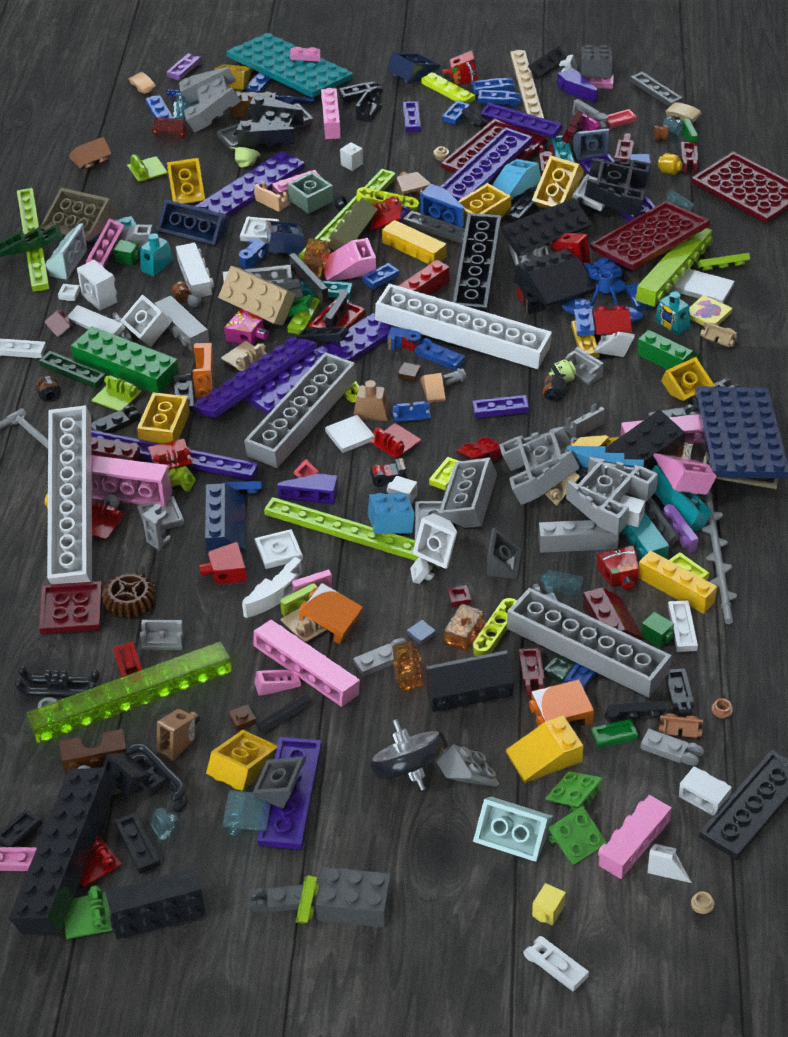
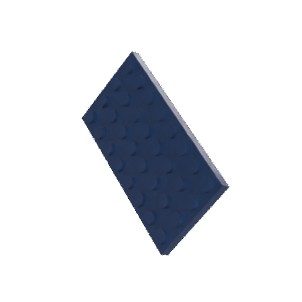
M695 387V397L709 464L717 477L788 478V462L768 388Z

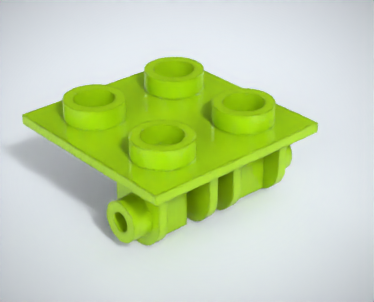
M134 154L130 158L131 164H127L138 182L168 174L157 156L140 160V157Z
M110 375L105 377L104 382L106 386L92 399V402L119 411L124 406L129 405L142 391L135 384L128 383L125 380L122 381V379H117Z

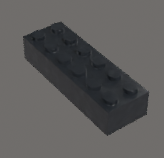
M659 409L605 447V453H624V459L644 460V468L650 470L658 464L653 456L654 453L670 456L684 446L685 431ZM580 465V468L575 471L581 476L576 482L577 484L588 474L587 467Z

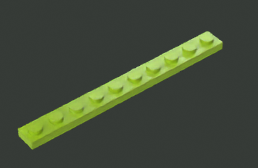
M381 169L365 188L384 191L396 179V173ZM356 196L299 254V258L302 261L314 264L329 249L327 246L331 241L329 236L334 230L338 231L336 227L340 221H345L343 218L348 211L352 212L350 208L354 202H359Z
M33 188L17 190L24 234L39 227ZM43 247L26 252L32 291L49 289Z
M272 497L264 509V514L270 517L414 561L419 557L413 554L416 540L396 534H374L373 528L274 497ZM428 561V564H429V565L434 566V567H437V568L440 567V566H438V565H436V564H434V563Z

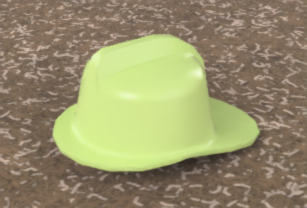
M230 147L235 150V161L242 168L254 165L257 157L260 156V153L253 149Z

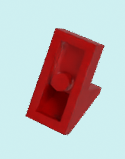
M133 641L113 647L118 664L117 669L125 686L128 687L145 681L146 679Z

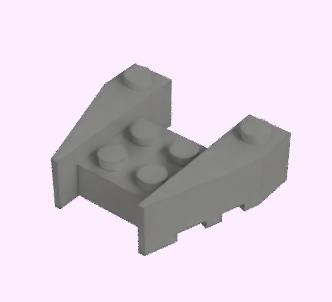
M228 67L193 75L179 82L180 91L189 104L199 100L198 104L184 110L186 121L194 132L209 126L212 123L211 120L216 116L221 117L224 110L230 106L231 108L241 101L233 87L230 88L229 84L236 81V78Z
M563 427L550 429L549 433L539 434V432L532 433L531 437L527 438L518 436L499 444L502 456L511 471L525 465L526 471L509 478L512 490L521 505L540 497L580 468L571 450L564 454L562 452V448L571 445V441Z
M590 457L588 474L581 482L577 484L568 480L566 499L600 528L618 535L627 525L629 507L619 503V501L626 493L648 501L656 491L658 473L642 466L634 465V468L627 467L621 462L611 464L604 462V459Z

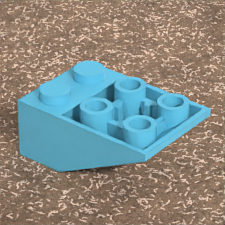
M516 159L505 165L492 186L510 195L511 200H513V197L525 193L527 189L535 187L540 182L539 164Z

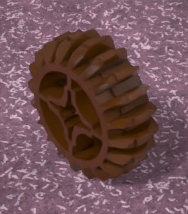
M128 572L126 575L121 573L119 577L114 576L113 580H108L107 585H104V591H102L105 608L114 617L119 615L121 619L125 616L130 619L131 616L138 618L139 614L145 615L146 610H151V606L154 605L156 599L155 586L150 577L146 578L144 574L139 575L137 572L134 574Z

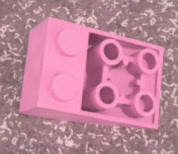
M368 238L350 241L321 259L320 264L326 280L335 282L337 280L364 276L376 269V257Z
M656 453L653 455L671 483L672 488L678 492L685 491L693 494L707 495L717 477L708 464L683 457Z

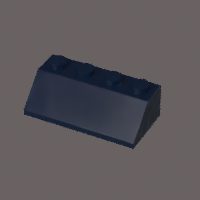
M165 199L157 231L216 246L227 232L230 217L223 213Z
M225 483L206 484L205 541L207 554L209 551L235 542L238 543L241 553L246 552L245 495Z

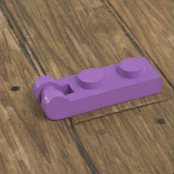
M188 53L167 71V77L181 80L193 68L202 64V57H194L193 54Z
M666 505L664 507V515L680 535L679 540L682 547L686 548L689 554L697 552L698 537L673 505Z

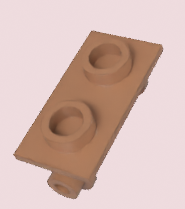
M675 714L660 715V733L678 737V729H682V737L694 739L702 737V729L699 728H702L703 720H700L698 717L686 716V718H681Z

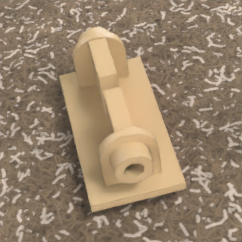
M704 321L705 330H702L700 333L703 339L715 342L718 337L717 344L728 348L730 346L733 347L735 342H738L737 332L733 329H725L716 323Z

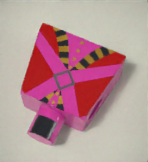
M240 309L224 327L225 338L228 342L242 344L247 341L253 345L258 338L266 340L269 336V330L263 327V319L244 309Z

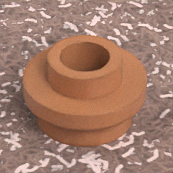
M720 698L713 703L712 713L718 718H728L733 713V706L729 700Z

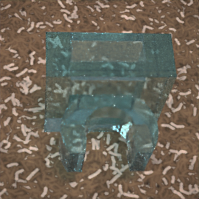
M164 808L155 809L151 826L160 840L167 839L170 831L176 829L173 822L178 821V817L175 813L167 814Z

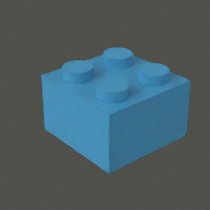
M369 494L368 517L374 534L413 532L415 513L407 494Z

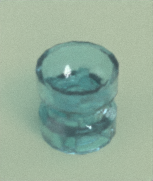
M667 116L662 127L668 125V132L671 131L672 134L678 136L682 131L683 121Z

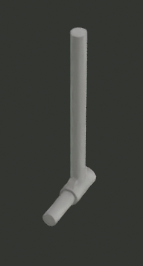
M23 408L0 421V429L19 423L48 449V439L25 420L27 414Z

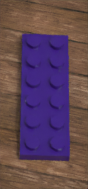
M279 737L275 759L304 757L305 761L292 793L283 809L265 802L257 839L258 846L302 849L322 747L321 740Z

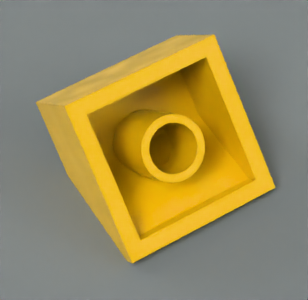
M696 357L666 370L661 380L669 394L682 401L695 396V387L715 386Z

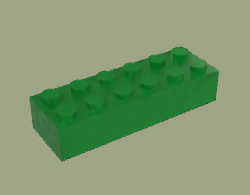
M93 326L71 345L73 360L103 371L108 376L112 375L117 379H122V381L125 380L128 383L135 384L136 387L151 393H162L174 381L173 374H179L176 358Z

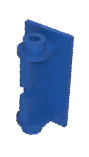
M426 401L413 402V407H410L409 403L396 404L392 409L395 422L431 419L430 404Z

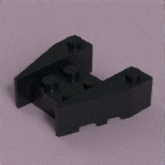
M254 95L250 102L251 119L260 121L259 123L241 121L236 129L237 142L239 146L258 147V144L273 146L272 143L294 145V126H304L303 109L271 97Z
M592 159L589 175L596 177L597 180H587L584 196L622 213L639 216L645 191L629 188V185L645 188L650 163L638 160L621 162V159H615L614 162H606L604 159Z

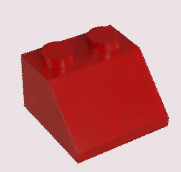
M616 305L614 309H607V306H597V309H593L594 329L597 335L617 334L618 332L632 333L630 311L624 305Z

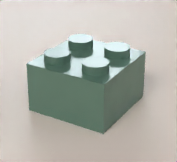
M311 172L288 183V197L291 202L309 214L334 201L333 185L315 172Z

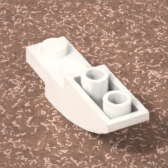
M294 557L272 581L265 578L261 584L255 587L254 591L243 600L244 617L249 618L263 613L280 604V600L293 594L292 581L297 580L302 574V562L300 559Z

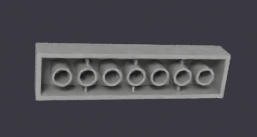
M325 352L244 440L247 457L278 468L357 380L355 363Z
M528 588L507 611V629L648 698L670 671L672 655L531 588Z

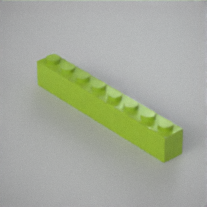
M706 228L690 239L678 244V246L673 247L637 286L636 301L655 307L663 299L664 295L670 292L673 285H676L678 280L684 276L686 270L690 269L694 262H697L701 254H704L706 248L711 246L713 242V237H711L712 230Z

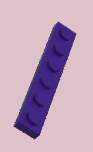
M488 103L480 113L482 118L488 120L495 118L523 130L553 139L563 129L561 123Z

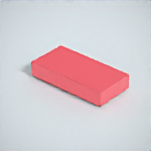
M628 109L607 115L609 117L608 121L604 123L611 129L636 122L637 116Z

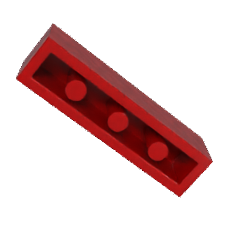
M436 260L398 286L431 296L449 283V266Z

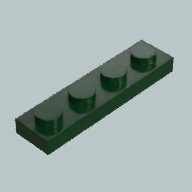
M49 351L39 360L40 366L94 388H97L106 377V373L52 351Z

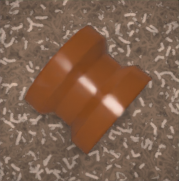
M668 125L663 127L654 126L655 141L659 139L668 140Z
M177 282L171 288L177 302L185 303L188 301V296L191 295V292L185 282Z

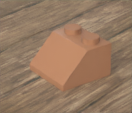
M101 137L76 147L70 153L69 158L80 169L83 167L88 169L93 167L96 162H106L111 155V151L105 138Z

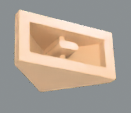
M442 373L422 376L420 381L427 402L445 401Z

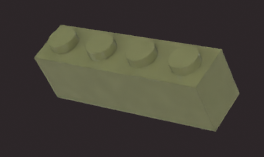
M363 198L358 203L355 201L350 208L352 212L348 211L343 218L345 221H340L336 227L338 231L334 230L329 236L331 241L327 246L336 251L350 241L356 240L378 209Z

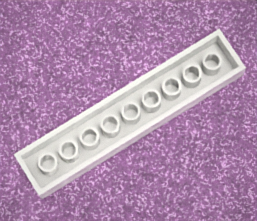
M392 284L387 286L377 301L375 309V320L403 329L418 331L423 335L536 369L540 367L550 349L552 335L550 331Z
M86 405L49 410L47 579L50 584L92 582L91 415Z

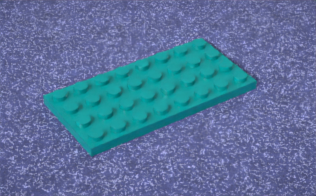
M265 33L227 51V57L312 98L321 94V89L334 88L353 79L352 72L334 63H330L324 58H320V61L290 60V50L296 46L273 36L271 33Z

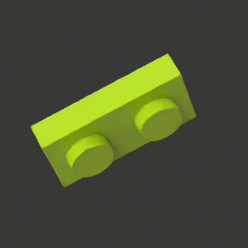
M313 583L281 599V614L285 617L300 608L304 601L308 602L314 588L318 589V587Z
M308 875L304 879L296 923L306 924L308 919L312 920L314 906H311L312 898L317 896L319 884L316 883L317 877Z

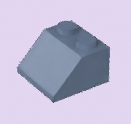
M609 129L577 132L573 136V152L576 159L584 160L607 154Z

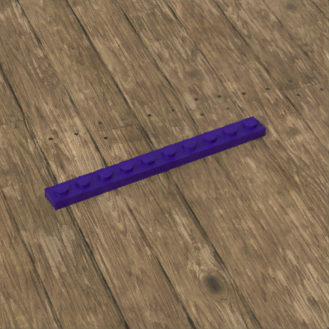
M91 430V437L139 445L141 459L152 461L148 447L160 444ZM190 450L193 464L186 465L187 468L251 481L258 470V463L195 450Z

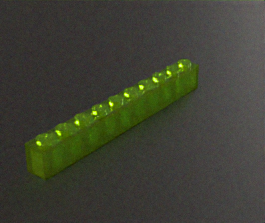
M221 641L26 712L29 727L37 743L47 741L56 736L231 672L230 657Z

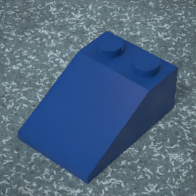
M430 184L420 194L421 214L464 228V206L446 189Z

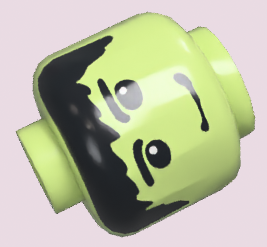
M566 359L552 364V372H549V376L554 374L560 375L565 379L566 383L573 381L577 374L571 361L568 362Z

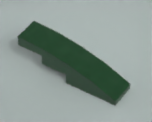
M57 224L44 231L38 227L27 234H24L21 230L0 241V257L24 253L49 245L62 239V232Z

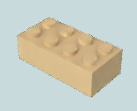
M231 266L218 298L269 322L283 326L296 294L241 268Z

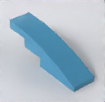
M567 446V452L571 450L578 465L588 468L590 457L604 459V462L611 464L621 462L627 467L634 468V465L644 467V460L624 459V453H605V446Z

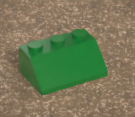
M650 330L638 339L637 355L667 370L695 357L698 360L701 359L700 354Z

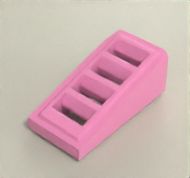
M291 669L257 671L255 686L260 696L300 687L301 681L299 676Z

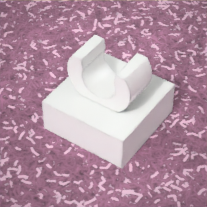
M568 55L566 60H562L559 64L566 67L562 71L571 68L577 70L578 68L574 55Z
M418 557L410 568L414 583L420 584L423 579L430 581L434 577V573H430L433 566L429 565L428 561L421 557Z

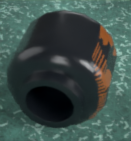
M556 374L546 377L542 388L543 396L552 402L563 399L567 385L565 379Z
M44 376L36 383V390L42 401L53 402L59 398L61 388L57 379L53 376Z

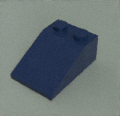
M392 53L387 70L391 71L392 75L396 77H402L403 81L411 83V81L421 80L440 68V64L419 53Z
M266 220L267 248L271 254L280 255L281 253H287L289 255L295 253L297 255L302 252L304 234L299 223Z

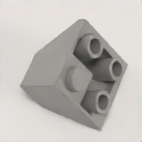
M136 224L124 228L121 240L138 243V248L141 250V247L149 241L148 236L156 233L157 230L153 225Z
M453 744L437 761L446 778L459 782L495 787L499 785L495 772L487 765L485 756L479 751L475 752L464 746L460 747Z

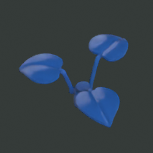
M604 272L599 274V284L596 285V291L590 302L592 312L594 309L592 305L595 303L598 292L612 293L615 306L618 305L615 293L625 290V283L619 277L613 278L611 273ZM575 299L580 302L579 309L585 308V299ZM574 300L562 305L566 312L573 315L575 309ZM625 307L630 311L631 323L643 318L640 311L632 307Z

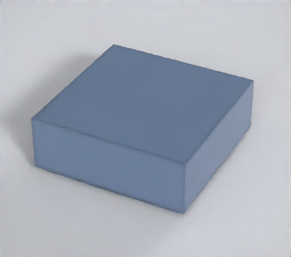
M421 620L407 630V635L419 645H423L436 635V630Z

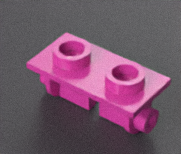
M584 113L580 117L583 119L578 127L580 130L602 129L599 122L592 118L588 119L589 116Z

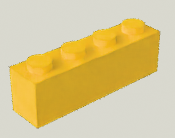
M396 220L382 229V242L429 265L436 260L441 262L447 257L446 243Z
M653 551L648 552L639 561L638 578L679 601H689L690 607L703 614L715 603L716 585Z

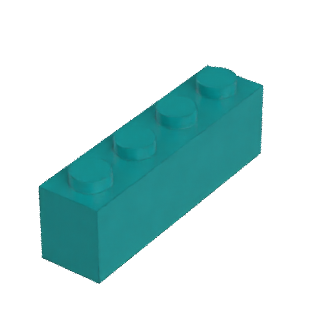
M655 465L652 471L658 473V480L654 494L662 501L664 506L673 505L693 531L702 530L709 520L712 511L696 494L674 490L661 467Z
M645 512L639 527L627 524L622 529L621 533L627 537L630 546H633L637 551L639 559H642L650 551L668 559L669 545Z

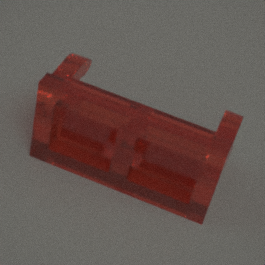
M155 117L151 129L154 137H157L159 132L179 133L181 135L180 139H184L187 133L185 119Z

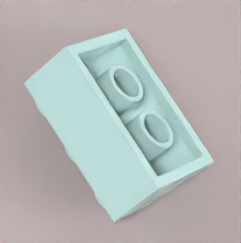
M80 223L61 240L60 245L54 250L50 259L47 260L46 269H48L49 277L67 280L87 252L83 224Z
M488 797L484 799L473 842L536 862L548 837V827L551 825L553 816L494 797Z

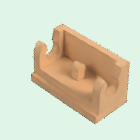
M262 182V187L259 184L254 186L256 201L278 212L290 205L287 193L283 192L284 197H281V195L267 190L265 182Z

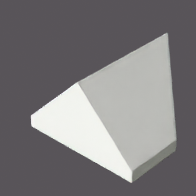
M618 332L617 334L613 333V335L601 336V340L594 352L624 357L635 334Z
M654 844L650 849L647 873L692 883L676 854V848Z

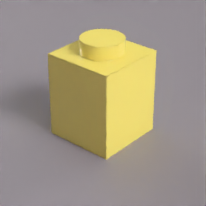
M545 883L533 902L532 916L540 922H546L553 926L565 906L566 892Z

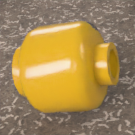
M665 153L658 160V168L663 174L676 175L683 166L679 155Z

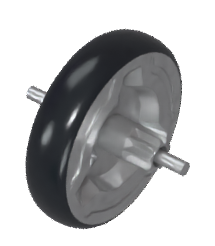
M395 719L392 722L396 729V732L393 733L396 743L381 750L371 759L372 772L379 779H390L409 774L411 781L417 780L422 791L426 789L422 778L425 777L422 767L434 762L445 754L448 748L447 740L439 731L424 732L409 737L405 728L401 729L398 719Z

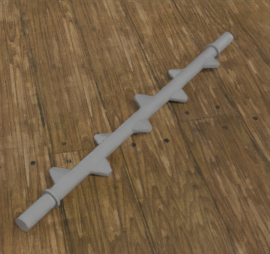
M709 490L707 495H702L705 500L703 503L712 511L708 520L709 525L702 528V532L710 534L713 553L708 555L706 560L715 562L717 578L711 580L710 583L719 587L725 623L731 624L733 623L730 601L737 598V594L728 591L725 573L732 569V565L723 563L721 547L728 543L726 540L719 538L716 521L723 517V514L714 511L713 494Z

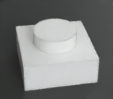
M63 284L58 293L59 300L75 301L80 292L79 285Z

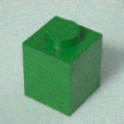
M119 240L113 248L115 263L133 266L140 258L138 243Z
M653 612L642 623L641 635L645 640L662 648L666 643H670L674 637V623Z

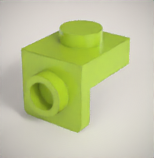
M186 466L169 470L171 487L181 485L185 492L191 490L196 479Z

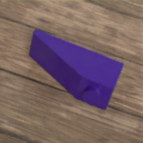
M574 68L558 73L557 86L565 93L593 103L597 102L598 89Z
M315 474L278 483L279 499L334 505L338 492L337 475Z

